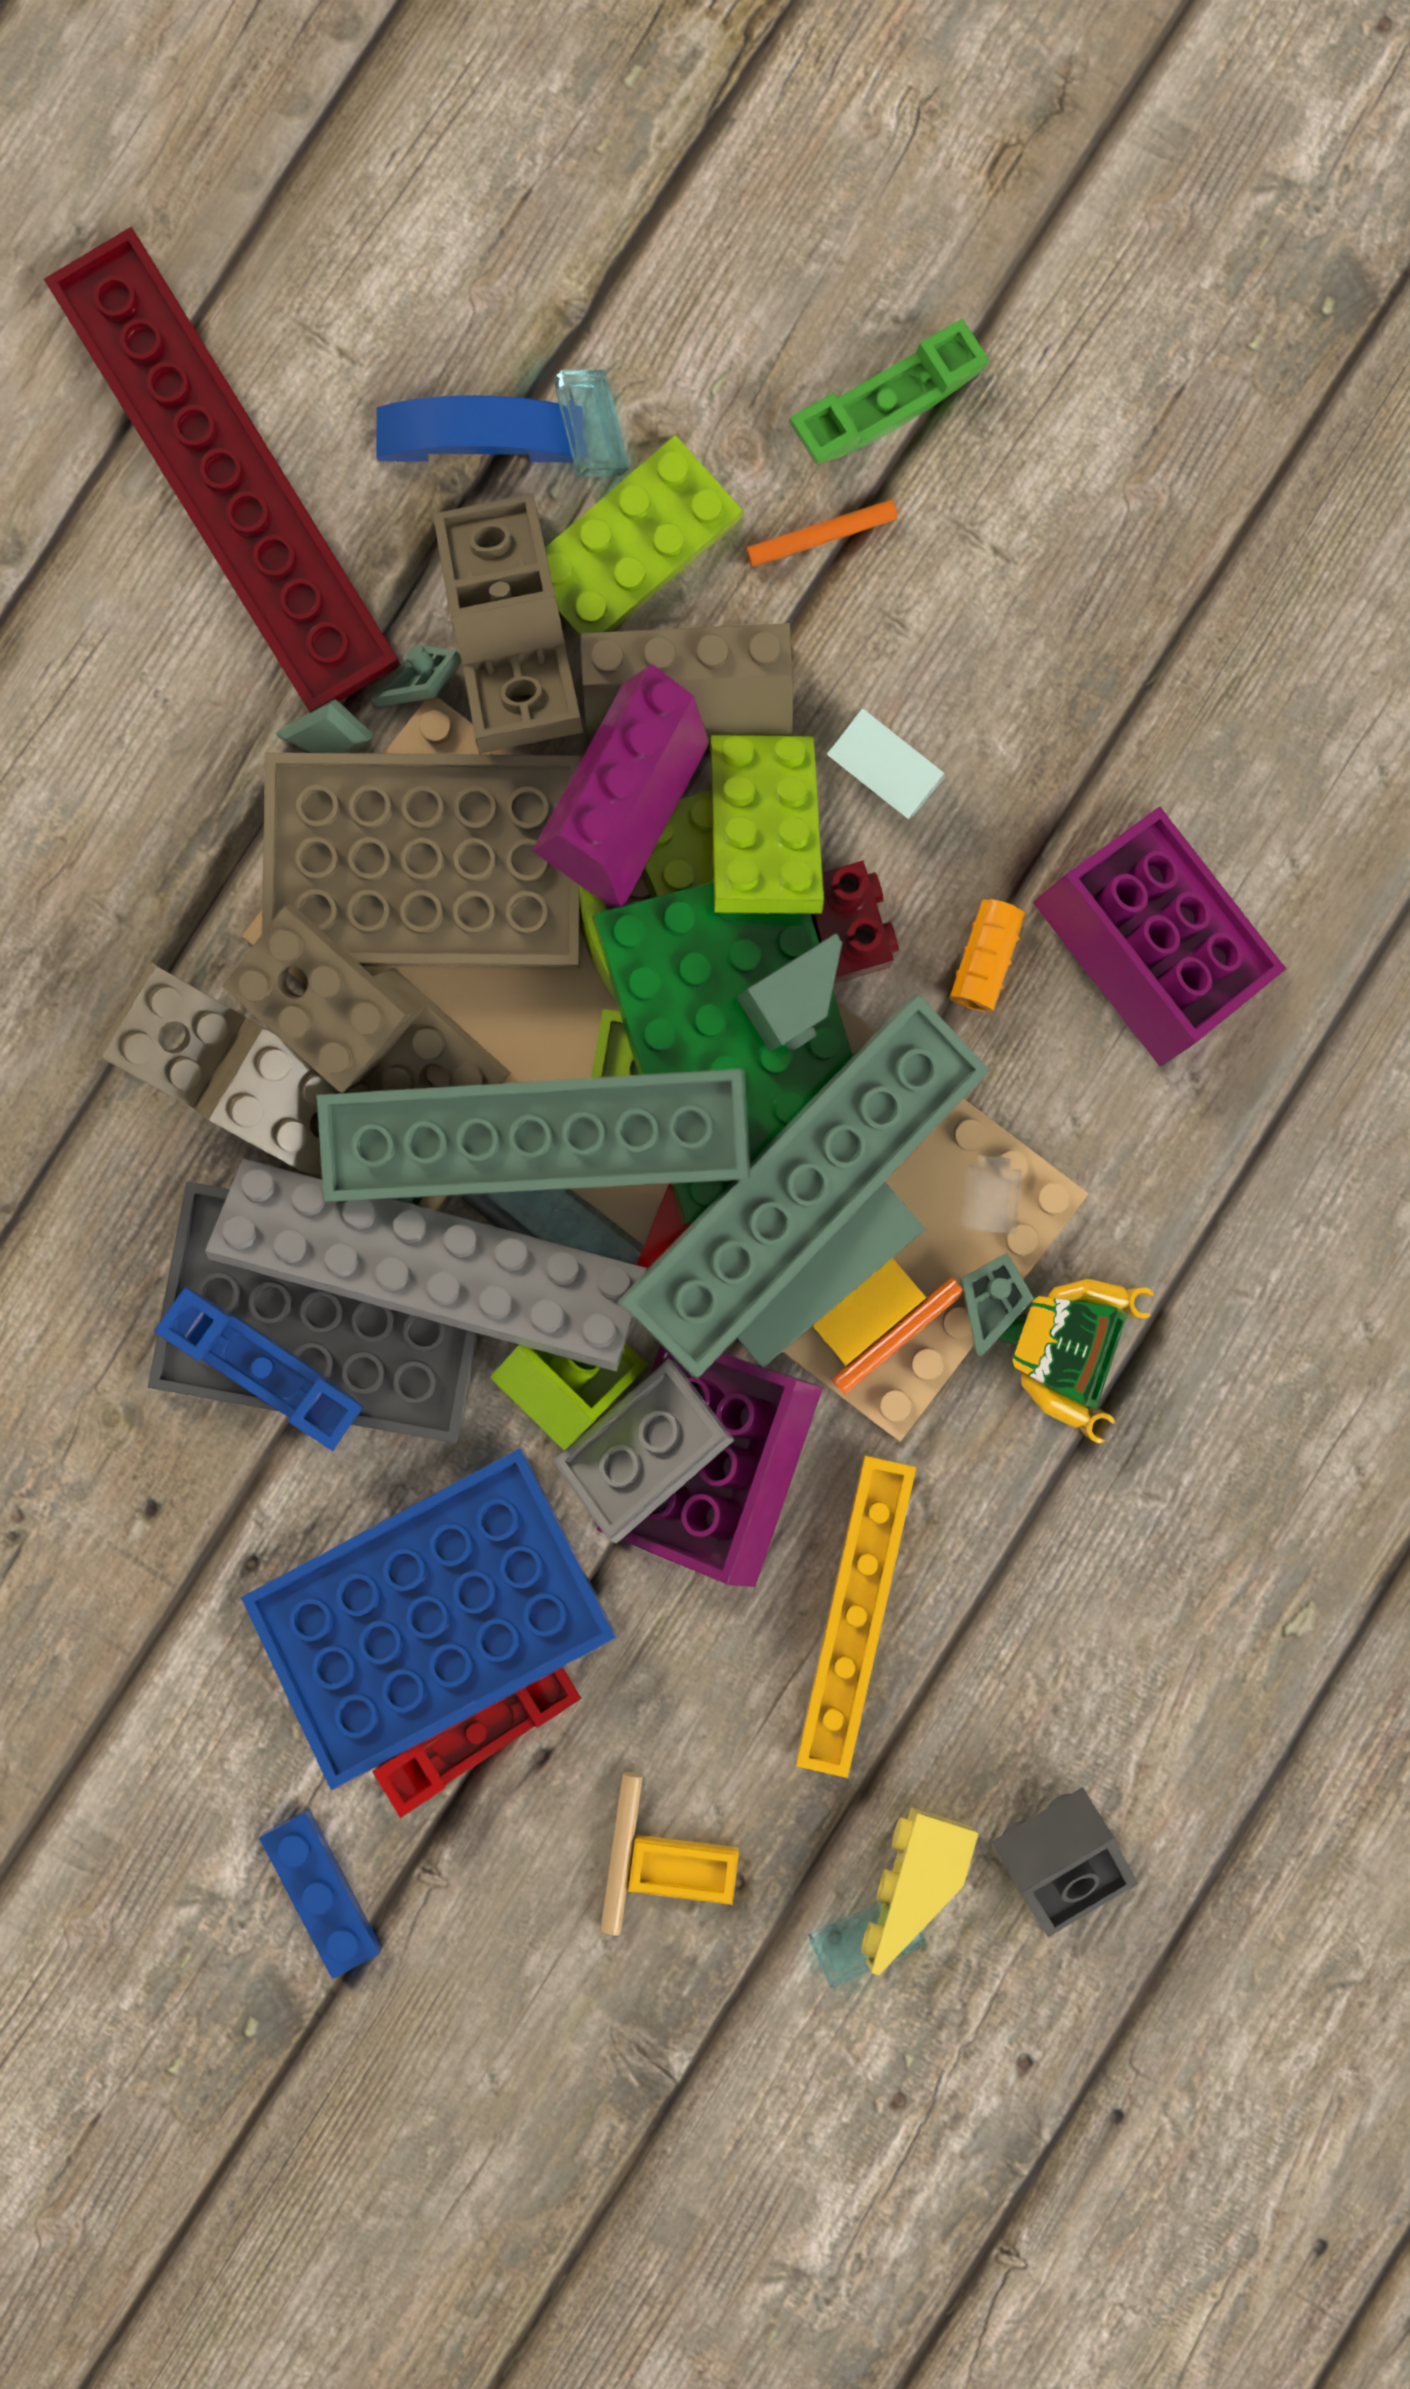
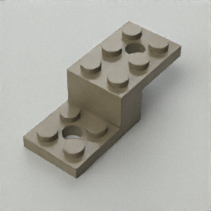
M534 494L434 513L433 518L450 618L463 664L479 754L583 733ZM500 543L491 548H483L487 544ZM521 695L533 696L524 702L513 701V699Z
M293 904L286 905L280 910L222 986L340 1093H344L362 1083H366L373 1091L432 1088L426 1078V1071L430 1064H438L447 1071L449 1075L448 1087L502 1084L511 1074L505 1066L398 970L392 968L372 976ZM290 967L301 969L307 976L308 988L303 996L293 993L287 985L286 974Z
M150 962L96 1054L107 1062L190 1106L210 1122L307 1175L322 1180L319 1135L312 1134L310 1120L313 1114L318 1111L317 1095L341 1093L277 1035ZM169 1022H180L185 1030V1038L182 1044L175 1049H163L158 1041L160 1029ZM360 1084L344 1093L374 1091Z

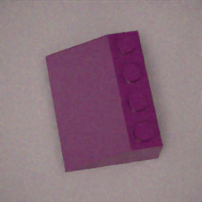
M1158 807L1069 871L1033 902L1160 1067L1197 1043L1286 970V967L1161 807Z
M660 1345L651 1373L668 1358L675 1361L734 1438V1441L621 1540L724 1584L756 1587L823 1387L723 1352L697 1379ZM598 1526L597 1530L603 1533V1531Z

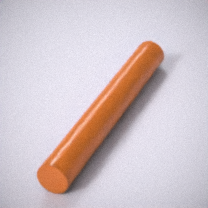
M890 499L746 547L749 563L753 568L897 520V510L893 500Z
M950 1277L831 1378V1380L845 1395L964 1294L963 1289Z

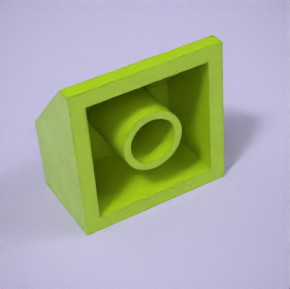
M625 1343L617 1371L518 1345L490 1378L565 1451L638 1377L648 1364L627 1343Z

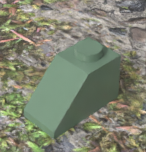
M837 934L736 997L769 1051L785 1044L791 1052L817 1036L812 1026L827 1017L842 942Z

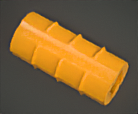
M982 899L976 919L971 924L972 930L967 945L963 948L964 954L959 969L955 972L956 978L949 996L951 1001L971 1010L988 1013L994 1012L1000 991L1004 989L1003 982L1008 967L1012 964L1011 958L1016 943L1020 940L1019 934L1026 915L1023 910L1003 901Z

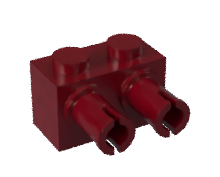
M864 860L822 872L824 897L822 914H810L819 944L835 934L838 935L842 942L834 984L890 968L894 961L892 953L898 952L899 946L892 923L890 921L883 923L877 904L884 902L876 872L868 874Z

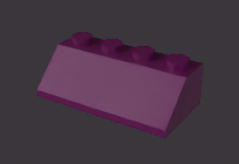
M652 663L623 683L532 849L533 853L612 909L625 906L709 745L694 695Z

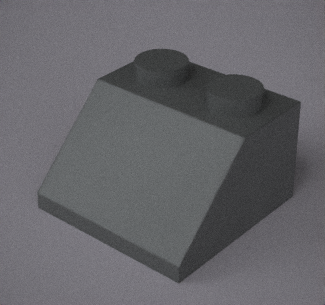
M1083 1787L1072 1794H1063L1055 1798L1047 1809L1027 1821L1022 1820L1013 1823L1006 1828L1000 1837L992 1841L1019 1891L1048 1937L1138 1884L1116 1840Z

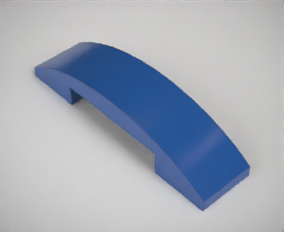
M482 395L440 396L390 403L377 407L376 459L377 461L428 462L429 454L529 455L530 462L581 463V408L536 399Z
M188 1287L183 1288L154 1330L155 1333L198 1362L201 1360L205 1361L290 1418L289 1423L331 1451H334L364 1407L341 1387L291 1351Z

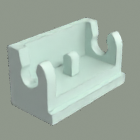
M863 708L827 753L831 759L908 820L917 813L945 778L944 772Z

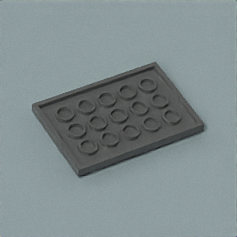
M186 1181L160 1322L183 1288L188 1287L291 1351L360 1402L364 1407L351 1425L455 1444L459 1443L479 1333L209 1260L205 1250L230 1189ZM157 1334L148 1388L278 1411L205 1361L201 1360L198 1362Z

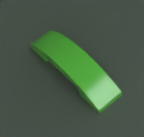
M962 318L920 342L916 353L838 398L834 392L791 416L789 423L815 464H822L854 452L884 437L929 410L985 369L990 360Z

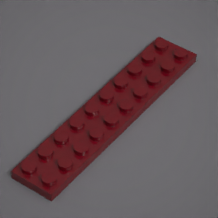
M132 226L44 278L45 283L308 711L311 713L334 699L340 702L401 665Z

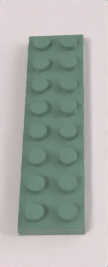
M919 994L911 995L750 1163V1178L734 1180L617 1302L693 1377L698 1379L990 1070Z
M744 1069L317 1095L324 1202L750 1178Z

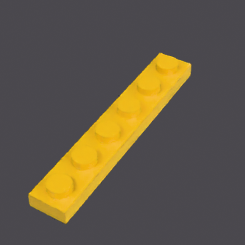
M863 1455L795 1763L797 1767L848 1778L917 1468L913 1465Z

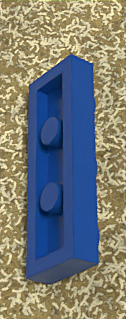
M310 1808L265 1831L259 1839L331 1978L334 1979L377 1956L382 1946Z

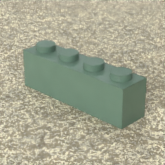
M884 1182L737 1338L758 1363L765 1367L925 1230V1227L889 1185Z

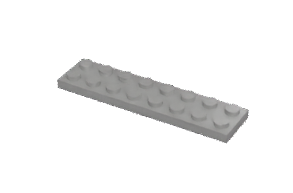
M242 1159L205 1250L209 1260L613 1371L618 1369L633 1317L617 1301L647 1271L645 1267L391 1198L324 1202L321 1179L247 1159Z

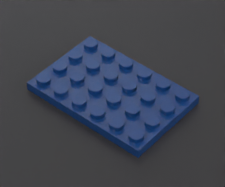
M521 1448L241 1597L330 1790H335L400 1753L427 1741L618 1638L524 1450Z

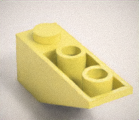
M914 1807L910 1808L907 1819L899 1818L892 1839V1849L898 1850L892 1871L884 1870L877 1890L876 1900L883 1903L877 1924L873 1922L868 1923L861 1946V1954L867 1955L866 1964L871 1973L880 1975L964 1886L979 1835L972 1826Z

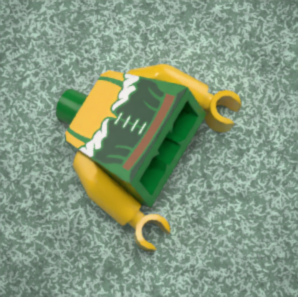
M1084 1279L1054 1287L1048 1294V1297L1035 1296L1028 1315L1020 1314L998 1340L1017 1346L1012 1366L1022 1371L1021 1385L1043 1413L1073 1428H1080L1081 1432L1092 1441L1103 1443L1106 1440L1093 1433L1092 1426L1100 1418L1115 1424L1114 1418L1102 1409L1097 1408L1126 1319L1127 1317L1130 1319L1150 1317L1151 1314L1141 1313L1135 1308L1134 1300L1137 1295L1153 1297L1154 1293L1146 1287L1125 1290L1123 1286L1093 1279Z

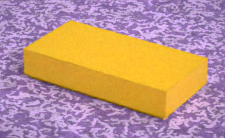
M891 1258L817 1321L813 1328L841 1361L848 1365L927 1297L897 1262Z
M635 1834L628 1892L733 1905L739 1847Z

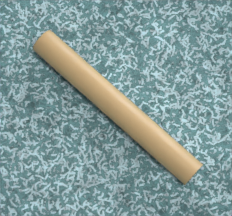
M634 1772L622 1773L600 1932L611 1936L620 1935L622 1930L643 1775Z

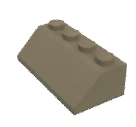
M790 623L580 633L587 747H589L622 684L651 663L694 695L709 740L708 747H710L711 735L793 736Z

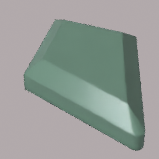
M426 645L412 647L406 654L407 662L373 692L369 699L376 707L437 698L458 671L462 662L459 652L457 650Z
M336 699L285 725L276 733L278 738L306 753H361L375 736Z
M1008 1252L960 1278L974 1349L978 1356H983L1034 1299Z

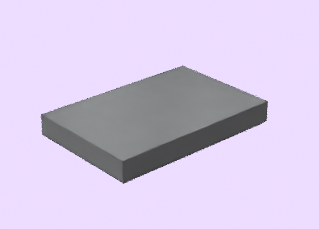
M668 1358L576 1439L565 1451L558 1455L553 1462L608 1540L618 1543L731 1444L734 1438L677 1363Z

